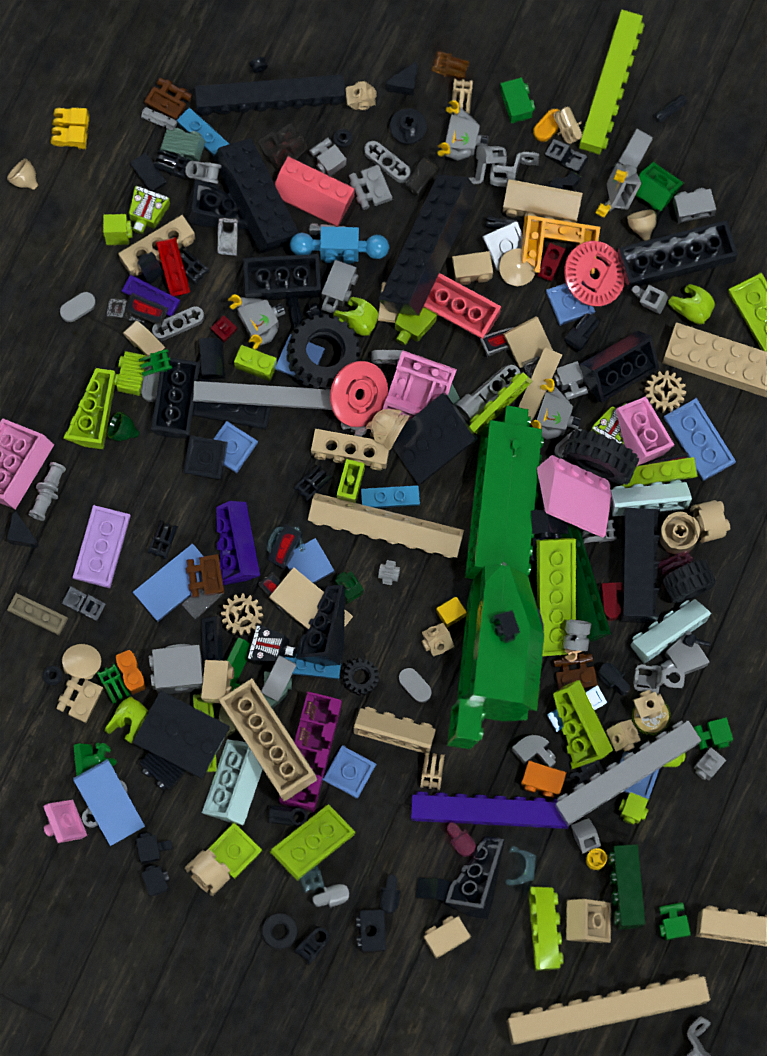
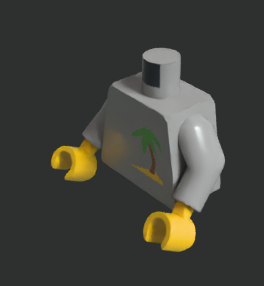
M450 101L449 104L452 105L453 109L447 107L446 111L448 113L454 112V115H451L446 142L438 145V147L443 149L438 151V155H446L458 161L474 155L476 146H487L489 137L478 135L480 125L469 114L459 108L457 101Z
M615 164L612 167L613 172L607 182L609 201L605 205L600 204L596 211L598 215L605 217L608 211L614 208L628 210L641 185L634 166Z
M232 295L228 299V301L234 302L230 308L235 309L237 306L239 307L237 308L238 315L250 336L248 342L255 344L253 346L254 349H257L259 345L271 342L279 327L277 317L285 314L281 303L271 308L267 300L240 298L238 295Z
M544 379L547 385H541V389L543 391L548 390V393H545L537 420L531 421L530 424L533 428L542 429V437L544 439H552L560 435L563 436L566 427L578 429L581 419L570 416L573 406L555 387L553 379Z

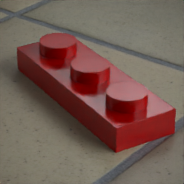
M176 237L157 241L170 295L177 296L189 293L190 288Z

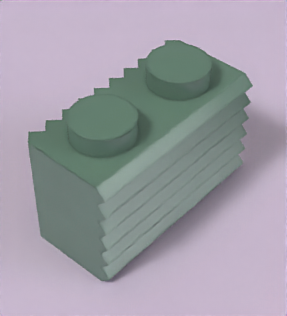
M174 128V130L167 129L161 150L177 156L180 154V156L191 161L199 162L206 141L196 131L185 133L179 128Z

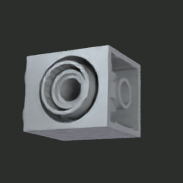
M178 644L152 650L153 655L149 656L150 667L154 671V675H151L153 690H157L158 695L160 691L167 694L202 691L203 668L199 645Z

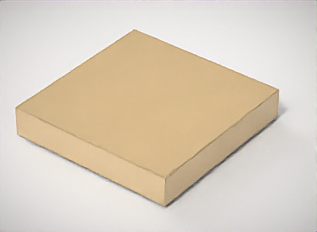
M534 317L503 334L519 368L540 358L545 347L553 350L538 317Z

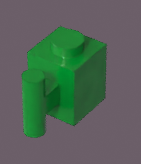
M727 717L708 722L706 724L707 732H703L701 725L694 727V730L701 739L699 743L700 750L708 748L707 740H710L712 748L718 747V749L729 747V743L733 741Z
M683 903L659 907L661 915L667 913L669 915V919H663L661 921L662 925H659L660 935L665 938V941L691 935L687 916L678 917L677 915L678 911L684 910Z

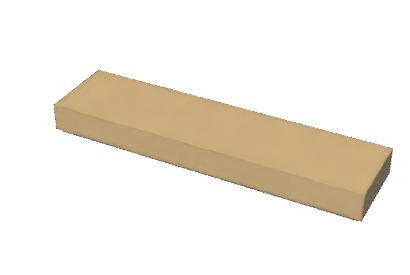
M546 347L531 377L533 382L527 387L519 405V408L529 409L528 416L531 417V421L534 420L546 391L541 389V385H547L544 379H552L562 357V354Z

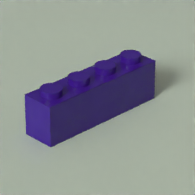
M228 501L217 506V532L220 533L217 550H220L223 586L245 582L260 576L246 502Z

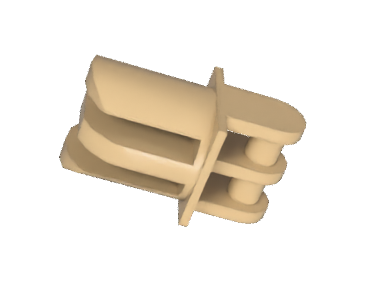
M454 79L452 101H456V97L460 98L459 108L463 109V99L467 98L466 113L469 114L473 80L465 82L464 79L462 81Z
M565 107L553 114L561 131L557 134L562 133L566 143L571 144L582 138V132L578 126L581 122L577 124L569 107Z
M425 752L420 788L427 786L429 789L434 787L440 790L445 755L441 754L439 770L436 771L437 754L433 753L431 770H427L429 752ZM424 777H429L430 781L424 780ZM433 778L439 779L438 782H433L432 780Z

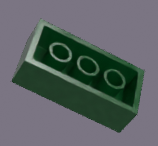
M638 844L614 846L608 854V865L612 866L611 874H609L610 885H614L611 900L612 905H616V911L613 913L614 925H617L618 930L642 928L645 925Z

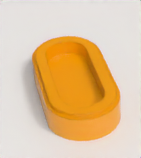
M552 109L548 111L534 128V137L538 141H548L559 129L553 114L560 110Z

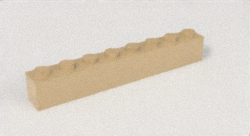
M315 493L312 499L308 521H312L316 525L324 524L331 526L335 530L344 529L352 534L368 535L371 539L380 538L391 544L400 543L408 548L424 549L427 553H440L447 558H457L464 533L462 529Z

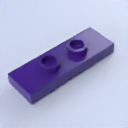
M132 275L129 276L122 289L123 293L131 297H138L163 308V313L170 317L174 315L180 303L179 299Z

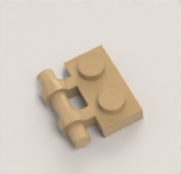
M72 676L71 680H68L66 684L67 688L63 696H60L58 699L59 704L56 709L63 712L65 707L68 706L71 708L68 713L69 716L87 723L103 691V687L86 679L83 685L80 686L77 684L80 678ZM75 690L79 693L73 702L70 700V697Z

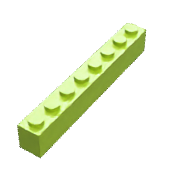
M621 10L579 149L601 154L602 148L606 149L609 138H606L607 132L611 133L614 122L611 119L613 115H617L619 105H616L617 99L621 100L624 92L621 86L623 82H627L629 72H626L628 66H632L634 56L631 54L633 50H637L639 39L636 38L638 33L642 34L645 24L641 22L642 15Z

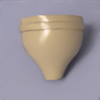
M27 159L19 162L7 177L10 183L20 188L34 190L38 186L34 167Z
M644 210L629 215L627 217L629 227L643 241L649 240L651 232L656 225L655 211Z

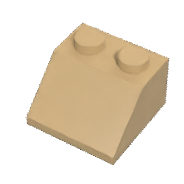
M589 899L567 900V940L610 943L611 903Z

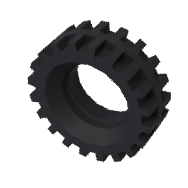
M578 429L572 431L562 453V458L566 462L592 472L601 478H605L614 485L615 483L618 485H628L639 462L638 455L632 453L633 450L626 448L623 443H618L615 439L607 438L603 434L599 435L594 431L587 432L583 429L581 431Z

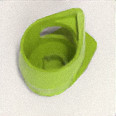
M691 284L686 286L685 292L689 293L692 298L683 299L675 296L670 298L669 305L673 310L686 317L689 321L699 325L705 323L715 307V302L707 291Z
M351 297L348 301V304L354 306L355 310L348 312L335 311L333 313V318L337 316L339 317L338 321L342 323L346 321L349 323V329L353 328L356 334L362 336L370 335L379 318L377 310L369 302L357 297Z
M129 697L118 706L114 716L106 726L105 732L111 734L118 727L122 728L125 725H131L130 733L125 736V739L133 743L149 711L141 702L133 697Z

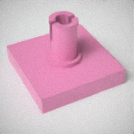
M73 800L49 803L44 806L50 822L44 826V831L48 836L55 834L58 843L82 839L87 836Z

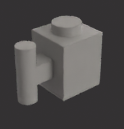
M326 138L309 151L313 157L318 153L321 154L317 157L316 166L321 173L332 176L346 166V158L336 145L327 149L332 143L329 138Z
M648 285L646 291L639 288V286L632 288L634 294L641 298L640 302L644 307L661 314L669 298L665 292Z
M578 361L556 368L555 375L553 376L556 386H560L561 391L570 389V392L564 393L566 399L570 400L588 393L586 386L578 387L584 381Z

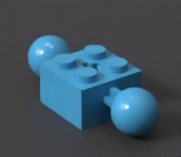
M321 227V240H313L306 233H298L291 239L290 248L295 255H309L312 251H320L321 260L326 263H334L337 260L350 264L358 261V252H367L374 259L383 258L389 251V243L381 235H373L367 241H359V228Z

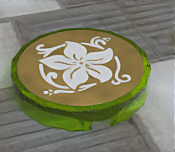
M649 700L646 704L647 707L652 708L653 702ZM664 702L663 710L659 711L660 715L651 719L648 716L640 718L636 706H634L631 717L633 725L645 735L660 734L667 728L670 722L671 713L668 705Z

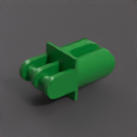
M168 349L150 353L149 356L139 359V362L150 361L141 364V369L153 368L142 372V376L145 377L172 369V366L169 364L170 358L167 355Z
M112 664V667L108 669L106 667L103 672L100 673L98 671L97 674L114 704L116 700L109 686H113L119 700L123 699L116 685L117 682H120L127 697L130 696V693L115 664ZM116 671L117 676L112 678L110 674ZM108 675L110 679L104 682L103 677Z

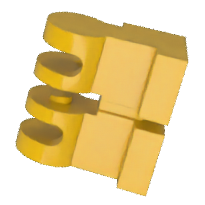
M87 108L55 109L54 116L56 118L53 119V125L56 127L52 128V134L56 136L51 137V144L86 149L89 124Z

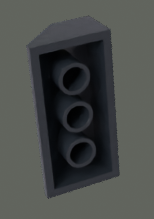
M636 331L581 363L580 367L585 383L598 401L602 403L658 370L659 364L652 336Z

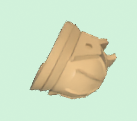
M381 410L375 414L373 420L366 426V429H371L370 436L374 437L376 442L383 444L388 450L392 448L410 415L401 414V410Z

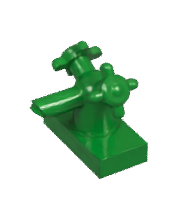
M96 743L95 746L98 752L93 754L92 745L75 744L76 775L84 773L107 759L111 766H115L117 763L116 759L105 758L106 751H111L110 747L105 743Z

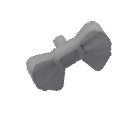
M341 423L342 429L351 428V432H355L354 436L362 437L368 430L366 426L351 427Z

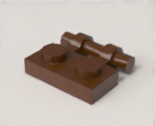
M159 78L157 84L162 88L153 87L144 102L147 106L169 118L177 120L186 107V103L181 100L184 98L190 101L193 95L188 93L183 87L179 88L173 85L172 81ZM171 91L172 93L176 94V96L173 97L167 94V92Z
M218 554L199 557L200 565H194V559L186 560L187 567L185 570L189 576L190 584H188V589L191 591L192 598L199 597L198 590L204 589L205 596L224 593ZM196 573H202L203 582H197Z
M578 654L577 659L573 662L568 661L565 656H562L561 659L553 660L554 667L562 666L563 672L555 674L558 690L580 680L584 689L597 686L594 667L586 668V662L593 661L592 654ZM579 664L580 669L569 670L568 665Z

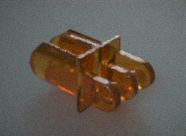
M436 53L437 59L434 60L435 65L431 68L434 72L444 74V76L448 74L461 79L465 78L469 61L453 57L451 53Z

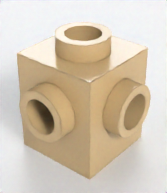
M360 81L353 86L346 87L347 105L353 109L366 110L369 106L376 105V91L368 83Z
M443 623L422 632L424 637L422 644L426 651L429 650L433 657L454 647L450 633Z
M651 690L640 693V698L633 700L640 718L648 716L651 719L659 716V711L663 710L662 706L665 705L661 694L651 693ZM649 700L653 702L652 708H648L646 705Z
M632 720L620 722L606 730L615 751H630L635 748L634 744L641 741Z

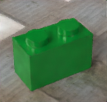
M522 78L501 83L500 92L510 123L532 118L535 106L533 100H529L527 83H524Z

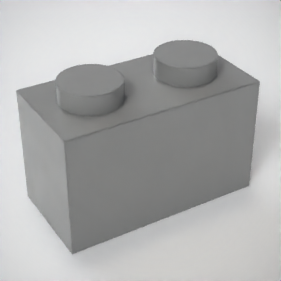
M700 188L692 193L681 192L674 196L672 202L678 223L714 216L716 211L711 189L705 190V188Z

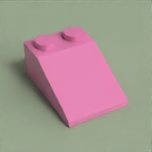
M647 397L616 409L625 447L632 449V453L638 455L639 462L637 466L664 455L674 446L673 441Z

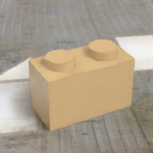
M490 251L452 257L455 282L467 285L471 281L487 282L492 279L493 269Z
M205 660L201 696L205 703L221 704L219 699L232 692L230 680L234 678V668L229 661Z
M451 916L443 921V926L438 929L434 926L426 931L427 935L424 936V940L436 959L470 939V935L459 916L456 918Z

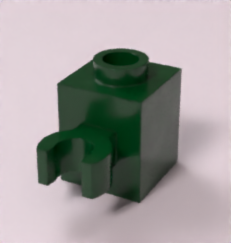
M352 571L349 573L343 572L336 577L337 580L334 585H343L345 587L346 604L363 595L364 589Z

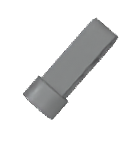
M515 365L502 367L473 394H466L455 404V407L466 422L472 424L470 422L471 419L477 414L481 415L484 412L485 405L491 400L494 401L502 388H508L512 384V378L516 374H520L518 367ZM508 371H511L510 377L502 379L508 375ZM494 381L497 382L499 385L498 391H495L492 388V383Z

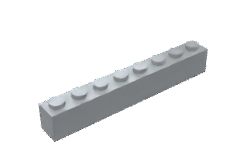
M680 721L672 727L673 731L668 734L664 731L656 737L657 741L652 744L650 742L643 744L639 747L641 751L636 754L633 752L623 757L624 761L620 764L616 762L606 768L607 772L601 775L599 772L592 776L590 783L586 785L581 783L573 789L574 793L569 796L565 793L556 799L558 803L555 804V807L566 825L569 826L698 745L701 739L690 722L683 723V721Z

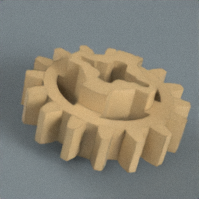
M668 371L665 372V375L658 372L657 377L652 375V381H647L646 385L648 387L645 388L644 392L649 393L646 397L648 400H651V406L653 404L656 405V411L660 407L662 408V413L665 412L666 408L672 412L673 406L678 409L680 406L679 402L683 403L684 398L682 396L686 395V391L682 389L685 388V384H680L681 377L675 378L676 373L670 376ZM662 381L660 385L654 386L656 383ZM665 386H666V391H667V393H668V394L666 395V398H665V394H664V391H663V389H664ZM671 398L675 399L674 401L668 403V401Z
M244 594L241 595V598L234 595L233 601L227 599L229 605H223V609L226 612H221V616L226 618L222 620V623H228L226 629L228 631L232 628L233 635L237 631L240 633V636H243V632L250 635L251 629L256 631V624H262L258 620L263 618V614L258 613L262 610V606L257 607L258 600L252 602L251 595L247 599ZM243 603L242 605L235 607V605ZM250 607L254 609L255 616L250 613ZM245 611L246 617L243 616L239 620V614H242ZM229 614L235 617L234 624L230 621ZM247 623L250 624V625H248V626H246V627H242V625H244V624H247Z

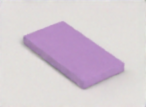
M93 505L73 579L107 588L111 587L130 521V514Z

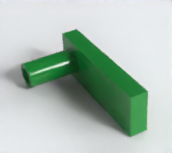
M241 638L237 639L227 659L234 668V678L230 680L232 691L241 686L236 682L247 662L251 649V644Z

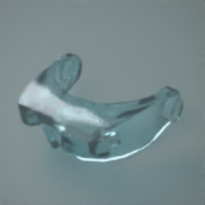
M276 527L271 534L267 546L269 553H271L283 527ZM299 527L293 528L301 532ZM301 537L299 541L300 552H303L305 544H303V538Z
M511 847L509 849L510 852L521 853L524 856L526 869L520 878L506 880L507 885L513 886L534 880L536 855L527 851L517 850L518 847Z

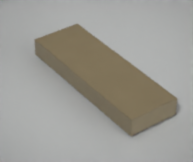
M18 593L15 594L7 611L59 636L68 620V617Z

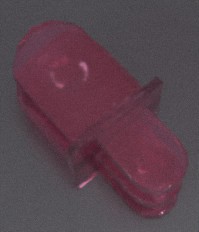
M690 550L676 553L675 556L661 561L658 567L665 566L661 569L662 574L680 568L685 563L693 562L694 558L690 556ZM684 555L686 559L681 560L680 557Z
M449 823L447 832L452 838L450 844L463 857L471 856L476 847L474 840L467 833L466 829L461 831L455 823Z

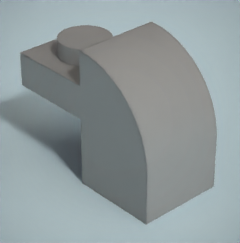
M527 736L512 747L513 753L524 765L534 756H537L545 766L550 768L556 763L554 754L549 749H544L548 746L549 742L541 736Z

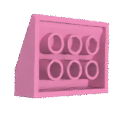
M3 418L0 421V503L16 510L54 444L43 434Z
M551 455L537 467L546 513L603 538L606 535L612 497L609 481Z

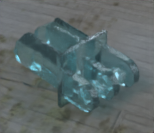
M318 865L313 868L314 871L311 869L300 879L305 893L310 889L314 891L317 887L324 888ZM318 877L319 881L314 882L313 878ZM305 880H310V884H306Z

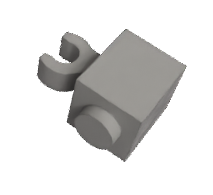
M710 748L694 767L697 770L696 774L704 780H710L726 759Z

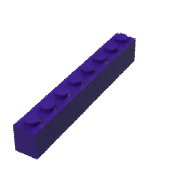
M416 792V795H412L411 821L568 829L569 827L555 807V804L558 803L556 799H553V802H546L545 798H534V801H526L525 797H514V800H506L505 796H495V799H487L486 795H475V798H467L466 794H456L455 797H448L447 793H436V796H428L427 792Z

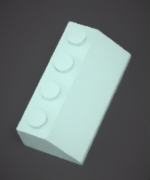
M681 480L671 481L670 484L655 482L651 486L636 484L632 488H625L624 486L613 487L610 503L611 515L621 516L625 508L660 509V512L688 509L692 498L687 482L681 483Z
M696 599L691 602L687 600L679 606L680 610L675 613L671 611L664 616L665 620L661 623L656 621L648 627L649 631L644 634L640 632L632 638L634 641L630 646L643 664H645L676 643L687 632H692L704 624L711 615L709 610Z
M227 739L202 811L203 814L230 823L244 825L263 769L246 742Z

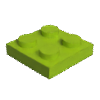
M235 823L209 848L216 856L215 860L219 864L224 863L229 868V874L234 879L262 852V849Z

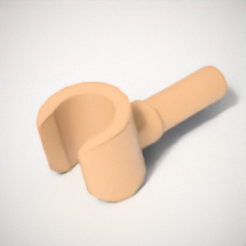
M565 648V652L569 654L565 658L573 662L577 659V654L582 651Z

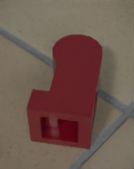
M549 243L542 260L540 273L537 275L538 277L552 282L565 254V248Z
M621 582L602 583L601 585L602 605L606 619L609 621L616 620L621 613V607L617 601V594L622 591Z

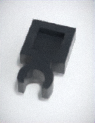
M599 760L580 766L581 773L574 772L569 778L577 777L579 779V783L574 785L575 788L585 780L587 783H590V778L600 772L602 775L605 772Z

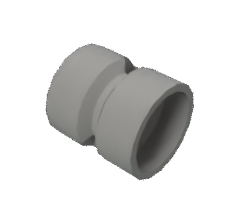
M566 620L565 631L567 635L564 636L563 648L587 651L589 645L587 635L590 634L591 623L581 620Z

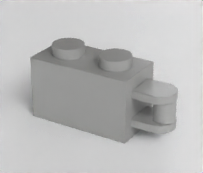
M337 260L334 261L322 291L324 303L321 310L333 314L338 305L343 307L345 301H349L352 291H349L351 285H355L358 279L356 267Z

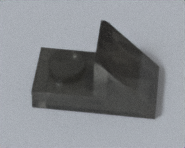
M219 217L218 254H237L238 218Z

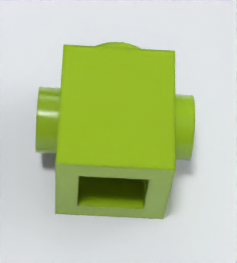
M630 792L627 799H623L619 810L622 811L620 817L624 818L623 821L634 825V823H639L641 819L645 820L648 809L645 808L648 799Z

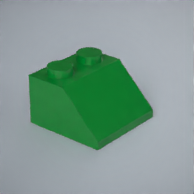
M653 162L640 173L641 185L636 196L650 203L652 208L661 211L669 204L683 185V182Z

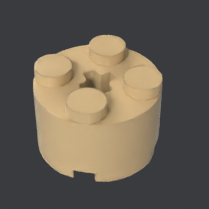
M712 500L691 506L690 512H693L694 518L700 527L699 537H701V543L726 536V531L730 530V524L725 519L723 513L724 505L721 501Z
M685 512L670 514L660 528V543L668 553L680 555L689 552L695 546L700 535V527L697 520ZM677 530H679V533H683V535L679 536V534H676Z
M207 849L206 851L202 850L185 869L187 873L191 870L193 873L191 878L205 892L210 890V895L213 896L230 879V870L224 863L219 864L215 860L216 856L214 853Z

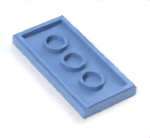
M697 398L663 417L687 457H695L697 473L702 481L736 463Z
M193 544L133 591V594L157 622L191 595V591L188 589V584H190L189 576L185 570L187 567L186 560L194 559V565H200L199 557H204ZM196 573L197 582H203L202 573Z
M108 759L73 778L110 846L145 827Z

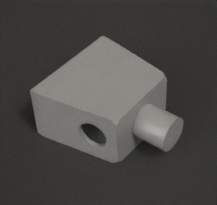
M689 631L665 652L667 661L660 666L661 670H666L670 667L684 669L686 675L706 667L709 664V660L699 644L694 643L693 647H689L682 643L684 637L691 634Z

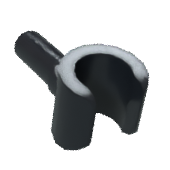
M693 634L686 635L682 641L684 645L693 647L694 643L708 647L711 644L708 641L698 639Z

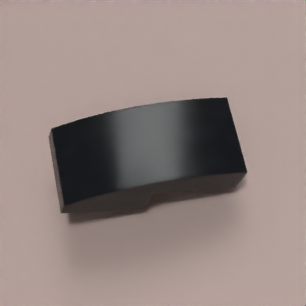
M152 251L149 254H143L138 259L137 265L143 273L146 283L151 284L164 275Z

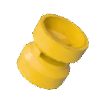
M599 848L592 849L586 857V864L592 870L601 869L607 861L606 853Z

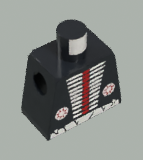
M257 624L248 660L254 665H274L279 655L284 658H295L297 648L289 646L290 639L285 635Z

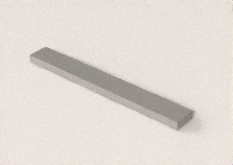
M194 381L193 401L332 410L330 403L331 390Z

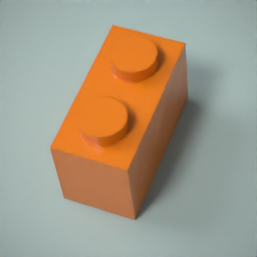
M528 761L521 786L528 792L535 793L539 791L543 793L544 797L554 799V797H559L566 772Z

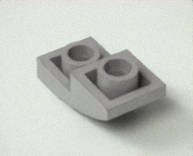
M636 129L618 162L637 168L653 138Z
M279 655L261 693L279 701L296 664Z

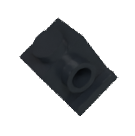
M513 610L494 615L489 620L491 624L495 623V634L504 643L516 640L515 637L520 633Z

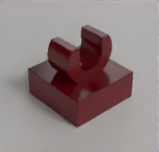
M223 315L211 327V331L225 342L237 331V327Z

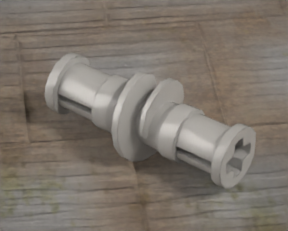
M55 462L49 464L50 470L47 476H45L44 482L36 485L39 495L36 497L33 509L29 511L31 517L40 521L45 519V513L51 503V499H58V495L54 492L58 491L57 486L60 477L66 470L64 466Z

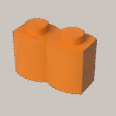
M128 650L116 655V662L128 691L133 695L145 690V681L138 669V663L134 654Z

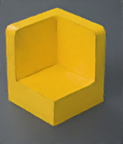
M457 597L436 609V613L446 628L464 618L467 613Z

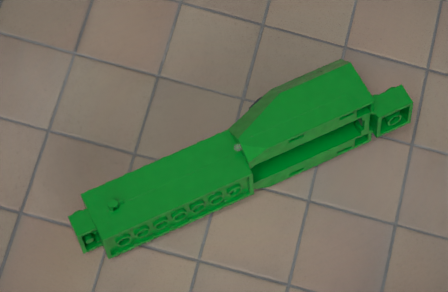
M506 405L498 416L497 421L490 420L480 433L465 578L473 580L467 603L457 702L451 708L447 746L471 749L483 737L481 720L483 721L484 718L498 721L527 720L529 710L537 711L544 645V624L540 610L536 607V600L533 596L528 575L531 571L529 558L533 552L531 539L534 537V534H532L531 511L536 510L534 509L535 502L538 499V491H536L537 484L539 483L537 467L541 465L542 461L540 448L543 446L544 437H542V429L529 427L531 417L528 416L529 409ZM513 610L520 633L515 637L516 640L504 643L495 634V623L491 624L489 620L494 615Z

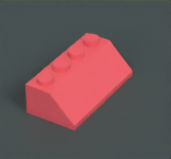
M287 157L275 183L284 202L336 227L339 226L355 196V188L290 157Z
M440 273L424 304V307L482 339L491 330L501 311L500 305Z

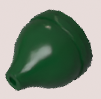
M117 412L113 416L107 432L108 437L116 441L137 438L140 433L135 427L133 420L123 412Z

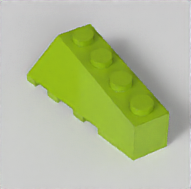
M95 369L64 439L84 447L104 449L115 388V371Z
M580 680L565 685L553 693L559 718H562L563 735H566L568 745L566 747L568 754H571L572 769L602 759L613 751Z
M531 887L528 893L535 971L556 970L560 968V964H563V953L559 952L558 944H562L561 932H557L560 917L559 912L555 913V905H558V895L554 893L553 888Z

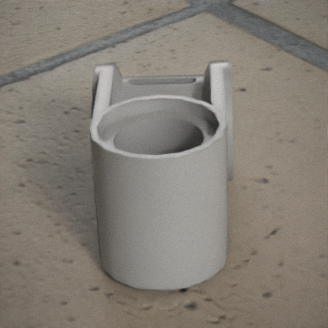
M190 161L186 166L185 172L190 178L218 184V172L222 165Z

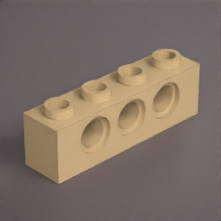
M183 215L118 253L121 262L130 275L139 276L143 274L137 265L139 261L137 257L141 254H149L152 251L158 262H161L159 251L153 249L157 245V241L169 239L171 236L176 235L179 237L177 239L179 248L187 247L193 243L195 239L194 232Z
M315 429L311 455L319 460L333 459L336 463H344L346 459L365 463V465L371 466V469L382 470V468L386 469L390 450L374 439ZM329 444L337 446L333 451L328 450L326 447ZM348 447H352L356 451L353 454H348L345 450ZM366 451H372L374 453V456L368 458L364 455V453Z

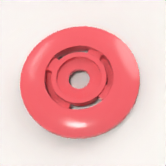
M599 241L584 242L575 247L566 260L564 275L567 287L571 294L583 304L594 307L607 305L614 301L621 293L625 280L618 253L611 246ZM595 256L601 258L604 262H602L599 259H595ZM592 268L599 271L598 279H593L590 276Z
M367 361L352 362L339 371L331 386L330 403L335 416L342 423L351 427L366 426L373 420L375 414L383 409L388 396V385L383 372L376 365ZM358 389L364 391V395L360 400H357L355 397Z

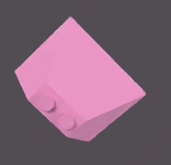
M402 350L382 410H401V414L410 415L409 421L442 393L448 395L457 369Z

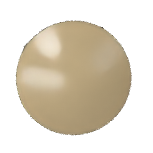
M520 248L506 252L501 257L499 265L502 278L506 283L513 286H522L529 283L536 273L533 271L535 267L526 261L525 263L521 262L522 249Z
M74 645L67 649L63 655L62 664L64 672L76 678L91 679L101 666V656L90 645Z

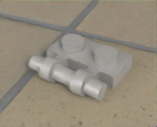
M379 165L361 171L363 177L361 179L357 178L356 173L349 175L350 185L355 188L358 204H361L362 209L369 208L368 201L370 200L373 201L374 206L392 200ZM366 185L369 193L365 194L362 186Z

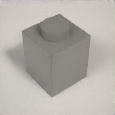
M589 818L571 825L575 841L582 853L601 846L597 831Z

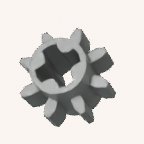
M387 560L386 564L380 565L378 578L383 579V584L392 585V581H398L400 567H396L395 561Z

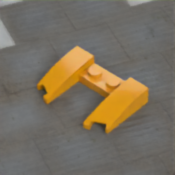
M528 215L524 218L521 262H528L535 267L533 269L534 272L540 273L544 238L576 243L577 247L584 242L599 241L600 227ZM595 268L591 269V274L595 273Z

